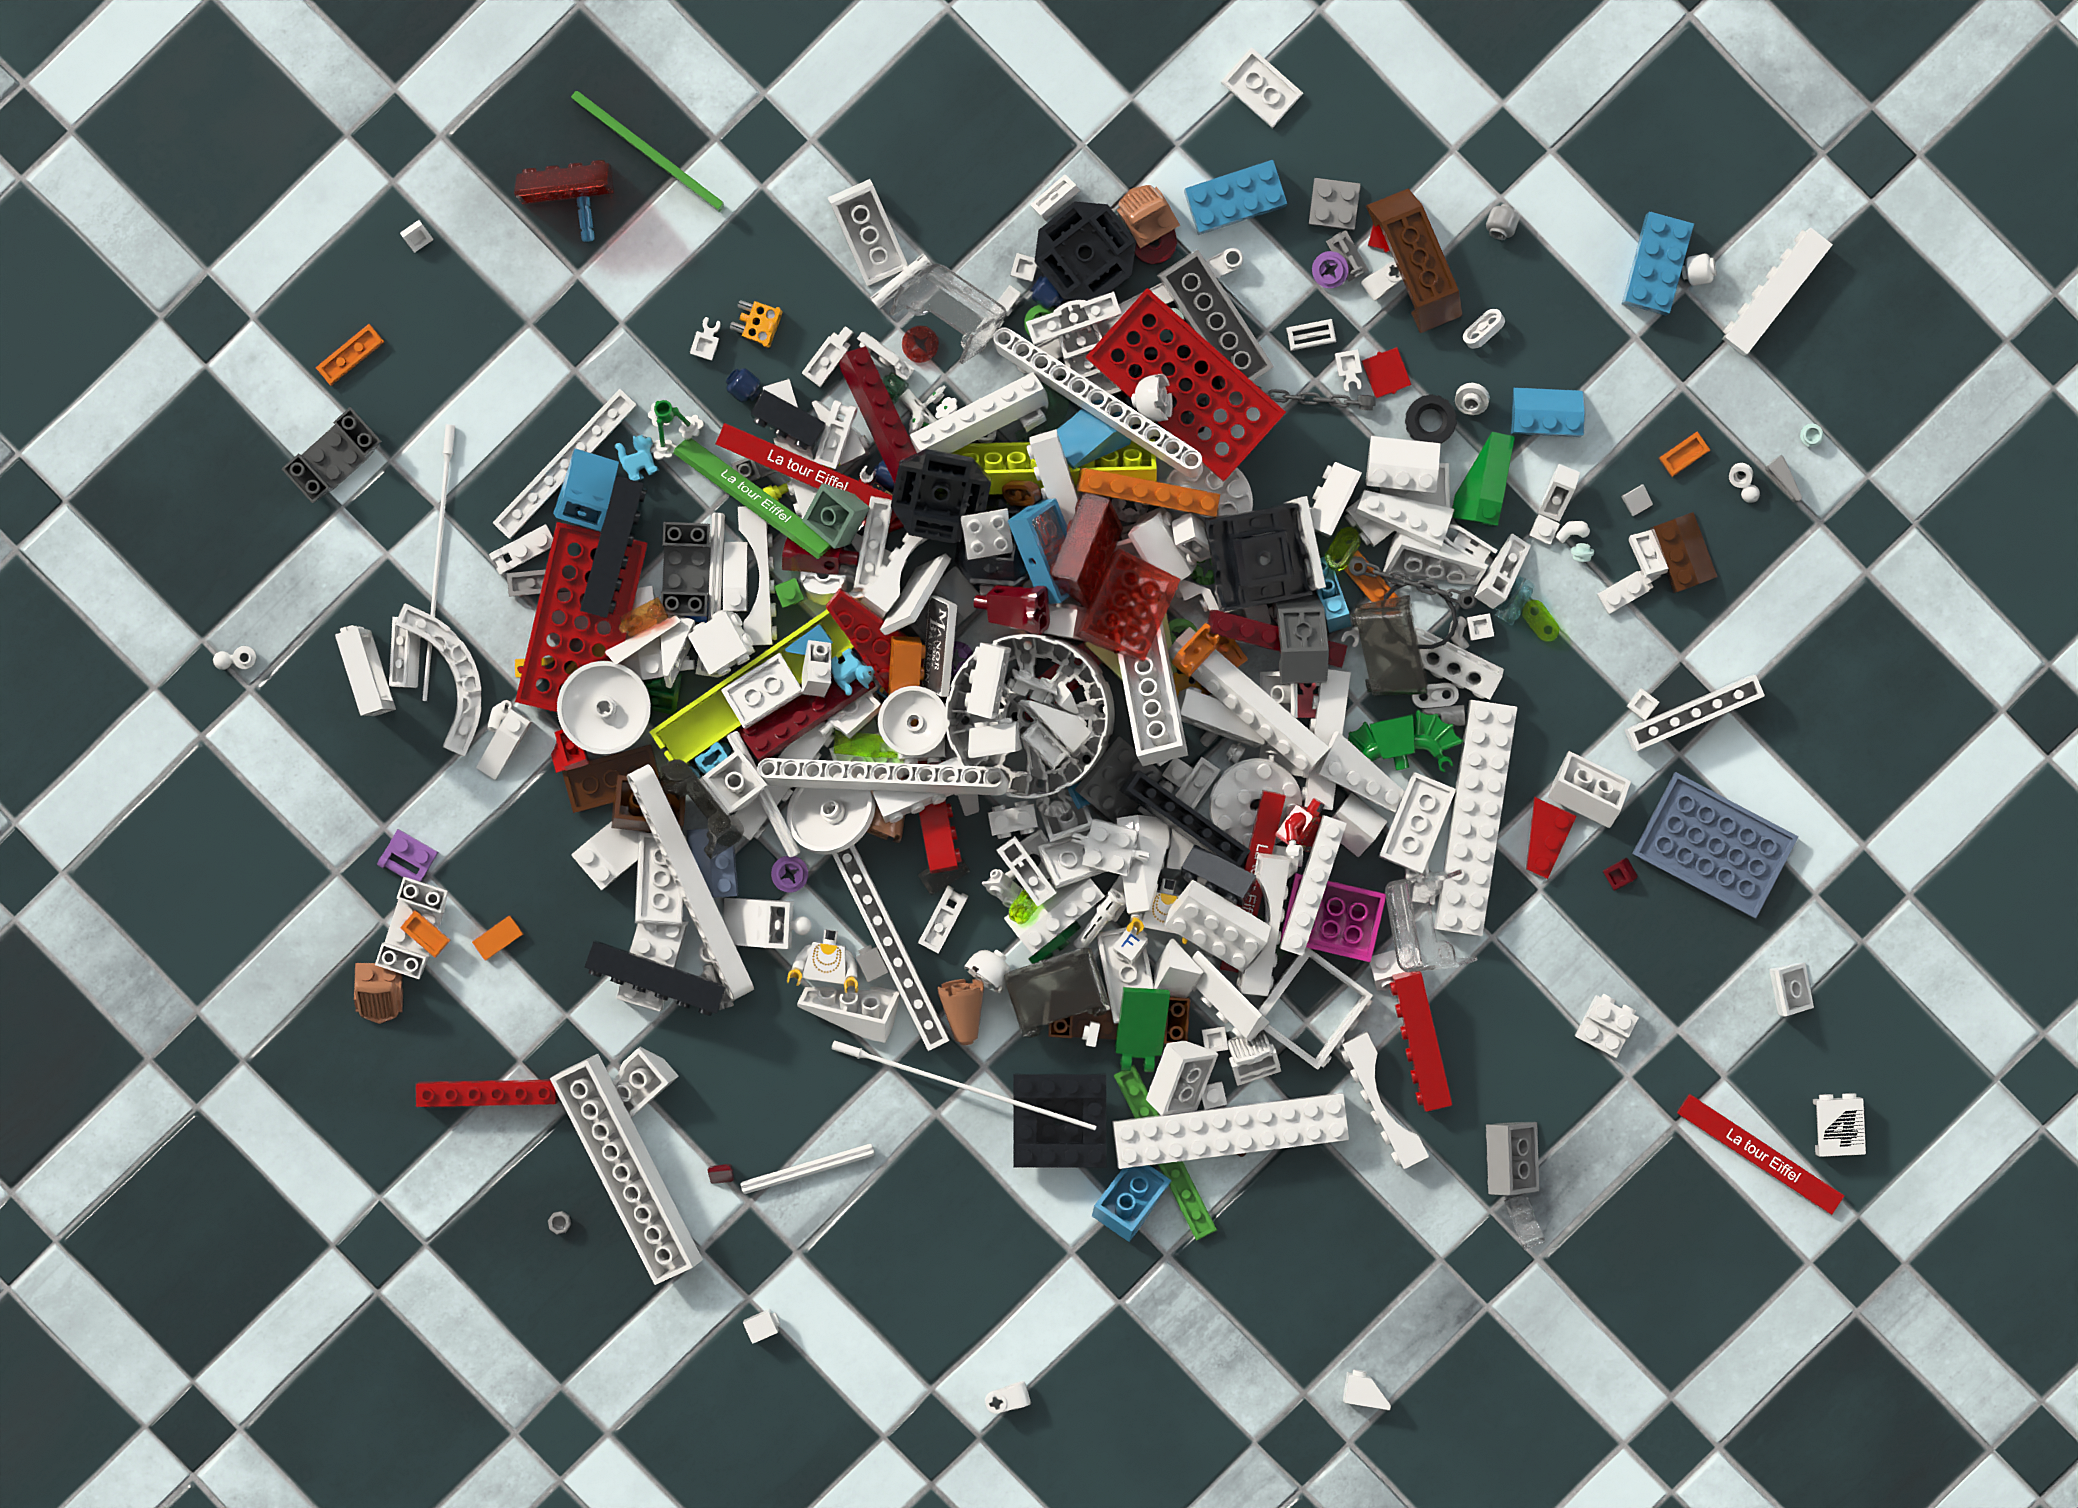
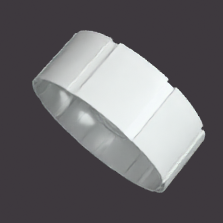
M1048 634L1012 635L993 641L994 645L1011 648L1008 662L1017 659L1020 669L1030 672L1033 677H1035L1037 657L1050 658L1053 662L1060 665L1056 671L1057 674L1051 679L1055 687L1060 682L1066 685L1076 678L1085 689L1084 693L1087 701L1076 704L1079 711L1077 714H1073L1060 707L1059 704H1055L1054 698L1050 704L1046 703L1043 705L1075 716L1078 715L1084 720H1089L1088 729L1091 733L1074 752H1069L1066 756L1069 760L1063 763L1062 767L1048 771L1045 763L1043 764V760L1023 741L1028 758L1027 772L1014 771L1012 770L1013 768L1004 764L1009 753L969 758L968 756L969 729L975 728V723L989 721V726L997 725L999 719L1012 718V713L1017 712L1020 736L1033 723L1025 719V710L1018 704L1020 700H1026V697L1010 691V688L1005 683L1001 697V703L1004 705V708L999 709L998 717L990 719L967 712L968 707L965 706V698L967 693H971L972 684L969 683L971 670H975L977 663L974 660V654L970 656L952 681L950 686L952 688L949 697L947 696L945 707L947 737L961 766L986 767L987 763H992L994 767L1002 770L1009 782V787L1005 794L1015 798L1048 796L1067 789V786H1072L1085 778L1105 754L1109 746V737L1113 733L1115 719L1112 692L1108 682L1102 676L1103 672L1097 663L1075 644L1065 639L1053 638L1052 635ZM1025 641L1032 643L1031 649L1026 650L1023 644ZM1075 658H1080L1083 661L1080 666L1074 664ZM1031 689L1028 690L1027 695L1031 694ZM1101 704L1105 705L1103 707L1104 713H1101L1098 710V707ZM961 713L963 716L969 717V724L964 725L962 722L958 724L957 718ZM1084 755L1091 757L1089 764L1083 762L1082 758ZM1001 778L994 779L991 784L999 783ZM1038 779H1042L1044 781V786L1042 788H1038L1036 786V781Z

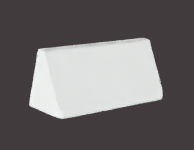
M393 617L389 686L417 688L420 636L396 626L395 623L398 617Z

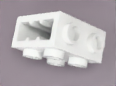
M724 610L711 616L712 620L709 622L697 624L693 627L694 631L688 634L709 675H718L719 677L731 671L730 667L736 663L740 665L750 659L749 655L755 652L752 647L753 641L751 637L741 627L742 621L740 617L734 612H724Z

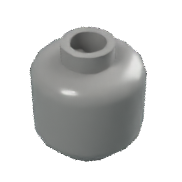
M1502 204L1491 209L1486 222V228L1490 236L1498 240H1505L1514 235L1519 222V215L1514 211V207Z

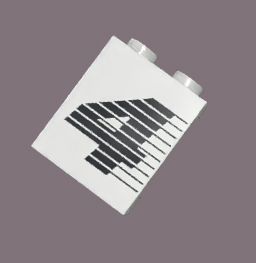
M1856 1093L1842 1094V1098H1833V1094L1819 1095V1099H1813V1104L1816 1105L1818 1145H1815L1816 1155L1866 1154L1863 1098L1856 1097Z

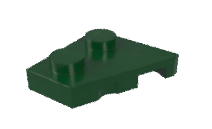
M682 674L677 675L671 688L666 687L664 677L643 680L649 693L652 711L671 715L676 714Z
M1075 920L1039 951L1030 956L1028 959L1033 966L1040 961L1043 964L1054 956L1052 952L1055 949H1058L1060 952L1070 944L1068 939L1081 928L1079 923Z

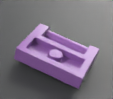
M397 829L377 865L381 868L386 867L401 877L422 882L438 851ZM394 853L420 868L418 873L415 874L390 860L391 855Z

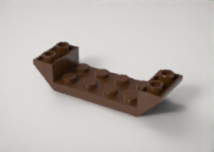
M1409 188L1366 205L1374 226L1380 225L1412 300L1415 310L1411 313L1419 332L1423 333L1461 317L1462 309L1458 287L1424 207Z
M1051 990L1048 1037L1082 1038L1085 1025L1089 1026L1090 1021L1100 1023L1097 1039L1116 1040L1118 1024H1114L1108 992ZM1170 996L1164 1044L1188 1041L1189 998Z

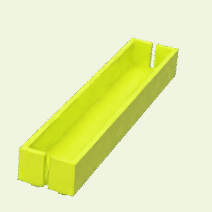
M827 609L649 732L660 749L666 747L669 749L664 754L675 770L689 763L709 749L714 743L719 742L742 725L721 689L778 653L784 658L799 685H802L805 655L786 652L785 649L818 624L822 625L834 642L831 644V659L835 656L838 659L843 656L842 652L848 648L854 649L846 634L841 630Z

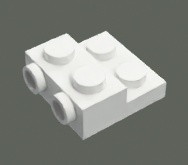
M1605 994L1602 997L1596 995L1575 1037L1617 1058L1639 1017L1634 1015L1636 1010L1626 1005H1623L1622 1008L1614 1005L1615 999Z

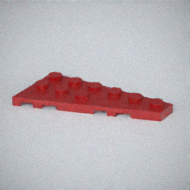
M839 588L826 604V609L846 634L865 664L873 667L875 671L873 675L888 694L892 636H907L899 630L884 635L880 628L885 620ZM921 659V667H924V659Z

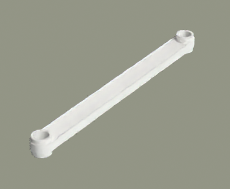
M1231 248L1206 260V263L1218 279L1238 269L1243 262V255L1240 250ZM1235 253L1239 257V262L1235 265L1229 264L1226 260L1228 254ZM1162 283L1149 289L1165 304L1173 301ZM1142 293L1119 304L1120 316L1096 323L1102 337ZM1058 337L1037 345L1038 348L1057 360L1063 357ZM1024 352L1019 356L1024 357L1028 355L1029 352ZM1045 363L1039 364V365L1037 366V368L1040 369V368L1046 366L1047 364H1045ZM1017 366V369L1024 374H1029L1028 372Z

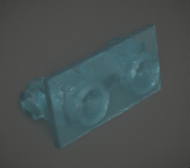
M1517 575L1509 592V595L1512 596L1511 599H1506L1497 606L1495 616L1513 625L1515 620L1520 617L1521 609L1526 600L1531 597L1535 585L1528 579Z

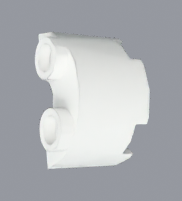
M800 571L806 597L814 603L826 605L839 588L845 592L847 591L848 582L846 575L830 574L828 578L820 579L817 577V573Z

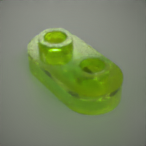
M1346 527L1341 529L1325 554V561L1331 570L1341 571L1348 566L1349 561L1361 543V538L1356 529ZM1349 539L1353 540L1350 544L1346 543V541ZM1338 558L1342 559L1339 563L1334 562Z
M1538 600L1526 602L1522 607V616L1536 636L1545 642L1556 639L1559 634V626L1544 604ZM1532 607H1536L1538 609V614L1536 616H1533L1530 613V609ZM1547 625L1552 628L1550 634L1544 632V627Z
M1025 889L1009 909L1010 920L1017 924L1026 923L1038 908Z

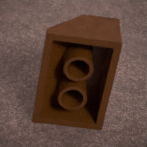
M1694 512L1650 528L1669 568L1666 574L1673 593L1717 577Z
M618 775L611 828L651 832L630 787L627 776ZM658 780L682 831L687 783Z

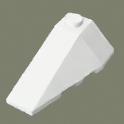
M1396 532L1391 541L1383 572L1397 571L1406 574L1409 580L1426 579V581L1433 583L1434 580H1447L1451 584L1477 585L1487 567L1445 543L1437 550ZM1392 574V575H1394V579H1398V580H1401V581H1402V579L1404 578V577H1401V576Z
M653 586L637 588L625 641L659 624ZM660 636L625 658L620 664L634 671L642 681L664 677Z
M1135 815L1117 818V825L1139 830L1136 840L1137 850L1150 852L1148 862L1134 859L1128 876L1122 875L1127 913L1149 912L1152 909L1158 888L1157 881L1160 870H1163L1165 864L1163 860L1166 849H1169L1171 843L1170 827L1157 817Z
M805 987L797 1006L863 1038L886 1043L894 1025L900 992L882 987H870V990H858L857 993H855V987H849L847 993H845V990H835L833 987Z
M639 1047L623 1061L618 1075L613 1080V1084L632 1118L679 1076L665 1059Z

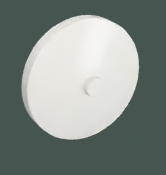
M611 661L592 662L574 671L564 682L557 702L558 719L567 737L578 747L597 754L616 753L635 743L645 731L651 712L649 693L641 678L630 668Z
M819 771L813 772L811 777L817 776ZM842 772L835 773L833 778L839 777ZM859 773L856 779H860L863 776ZM796 787L787 808V824L791 835L802 847L816 854H834L848 849L863 837L873 820L875 813L873 790Z

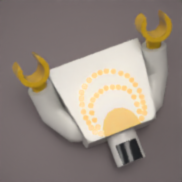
M1162 879L1160 891H1156L1151 911L1131 914V923L1127 926L1128 932L1135 926L1137 928L1136 935L1144 928L1176 933L1164 926L1170 907L1180 896L1179 894H1174L1175 880ZM1184 937L1182 938V942L1187 944L1188 940Z
M824 929L823 942L813 941L812 945H806L795 958L792 970L788 973L787 983H789L790 978L794 977L798 980L796 986H799L801 979L805 978L844 984L845 993H847L849 986H854L855 993L858 992L857 964L852 953L846 950V946L836 945L838 931Z

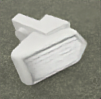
M1264 1030L1250 1042L1246 1038L1241 1040L1238 1036L1228 1040L1227 1044L1232 1056L1229 1060L1237 1086L1281 1072L1274 1045L1269 1044Z

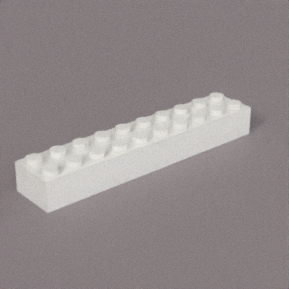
M1131 539L1098 546L1137 757L1142 766H1147L1188 756L1155 580Z
M1469 700L1436 912L1435 929L1483 936L1517 707Z
M599 1054L551 1077L550 1080L654 1284L656 1285L696 1266L703 1259Z
M1343 1093L1112 1121L1117 1166L1119 1169L1349 1140Z

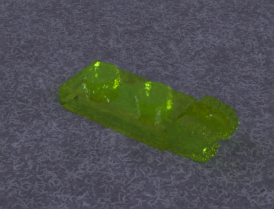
M835 730L834 754L872 758H897L898 755L894 751H881L882 743H885L881 734L856 732L849 739L841 731Z

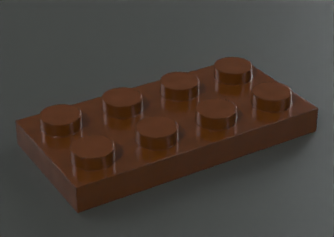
M649 744L590 760L587 765L568 771L563 770L562 774L573 813L613 803L618 775L627 776L646 765H650L657 779L661 780L652 745Z

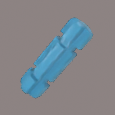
M588 196L577 197V206L580 208L578 214L580 228L582 229L581 239L583 242H589L594 240V231L591 229L593 228L591 209H589L590 198Z

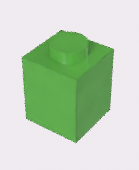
M797 578L774 586L784 609L805 600Z

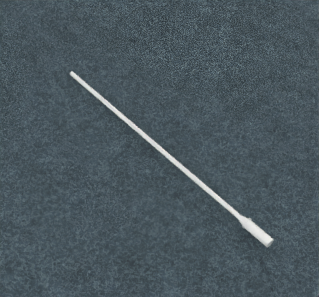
M447 424L444 450L442 452L445 464L430 614L435 617L449 462L452 454H454L455 425ZM429 642L427 646L422 701H427L432 653V644Z
M834 1041L832 1045V1050L857 1057V1059L868 1058L1096 1130L1095 1125L868 1054L862 1048L853 1047L838 1041Z

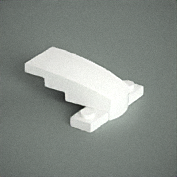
M1114 292L1088 301L1075 300L1059 306L1053 313L1026 322L1033 345L1058 337L1064 363L1067 367L1110 395L1122 392L1085 358L1102 339L1096 323L1121 315ZM1077 388L1074 392L1081 393L1084 391V388Z

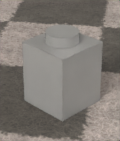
M869 945L859 950L860 955L856 956V959L867 982L889 972L878 947L872 948Z

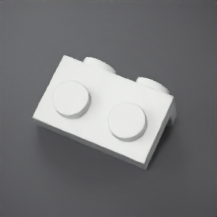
M1413 945L1374 955L1371 958V962H1369L1377 991L1391 990L1389 983L1393 982L1392 975L1418 968L1420 970Z

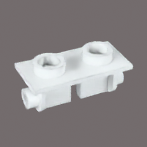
M1012 669L1014 679L1010 678L1007 683L1010 691L1026 697L1028 690L1031 689L1030 698L1043 704H1050L1052 702L1053 695L1051 693L1057 695L1056 687L1051 680L1043 677L1041 679L1035 678L1024 669L1019 671Z
M994 869L990 873V881L982 882L989 892L998 897L1006 907L1016 908L1027 905L1022 900L1025 896L1024 890L1014 881H1009L1010 878L1001 870Z

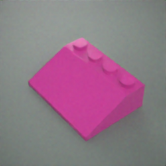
M1294 873L1280 941H1282L1303 874ZM1328 880L1306 947L1371 962L1386 894Z

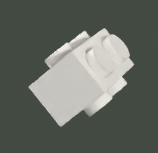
M1028 800L1014 803V808L1006 809L1005 805L992 807V812H988L992 836L997 835L998 839L1011 837V832L1020 830L1021 835L1034 832V827H1038L1034 804H1029Z

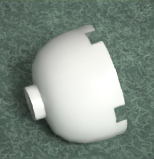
M1164 374L1148 376L1138 383L1135 394H1132L1133 407L1137 408L1141 415L1151 421L1169 420L1167 417L1172 415V393L1167 394L1166 386H1170L1167 377Z
M981 950L975 953L964 966L965 969H969L968 973L975 979L982 981L987 987L991 984L996 987L994 991L1000 994L1010 980V967L1005 962L1007 957L998 950H995L994 953L988 950Z

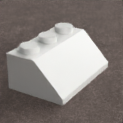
M1371 436L1366 485L1436 493L1440 443Z
M1336 462L1332 467L1327 466L1322 477L1326 479L1323 487H1317L1312 497L1316 501L1312 508L1309 507L1315 532L1327 538L1332 535L1362 474L1361 472Z
M1159 507L1141 515L1128 536L1159 589L1164 593L1189 576L1195 569L1197 560L1175 545L1171 521H1174L1173 517L1165 508Z
M980 643V647H976L974 653V660L977 661L976 668L971 670L969 678L972 689L971 693H967L965 698V706L968 707V713L990 719L998 717L1011 648L989 643Z
M1568 751L1553 781L1548 798L1610 828L1621 812L1631 781Z
M1187 1041L1167 1043L1146 1100L1161 1116L1196 1111L1218 1053Z

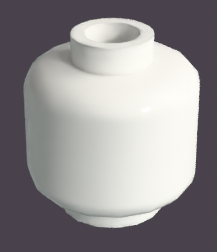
M1706 253L1687 257L1685 265L1682 267L1683 279H1688L1692 286L1711 283L1713 276H1717L1714 258H1710Z

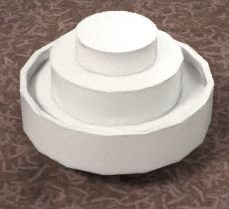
M1466 383L1460 386L1456 392V407L1465 414L1478 415L1487 409L1490 398L1489 393L1480 384Z

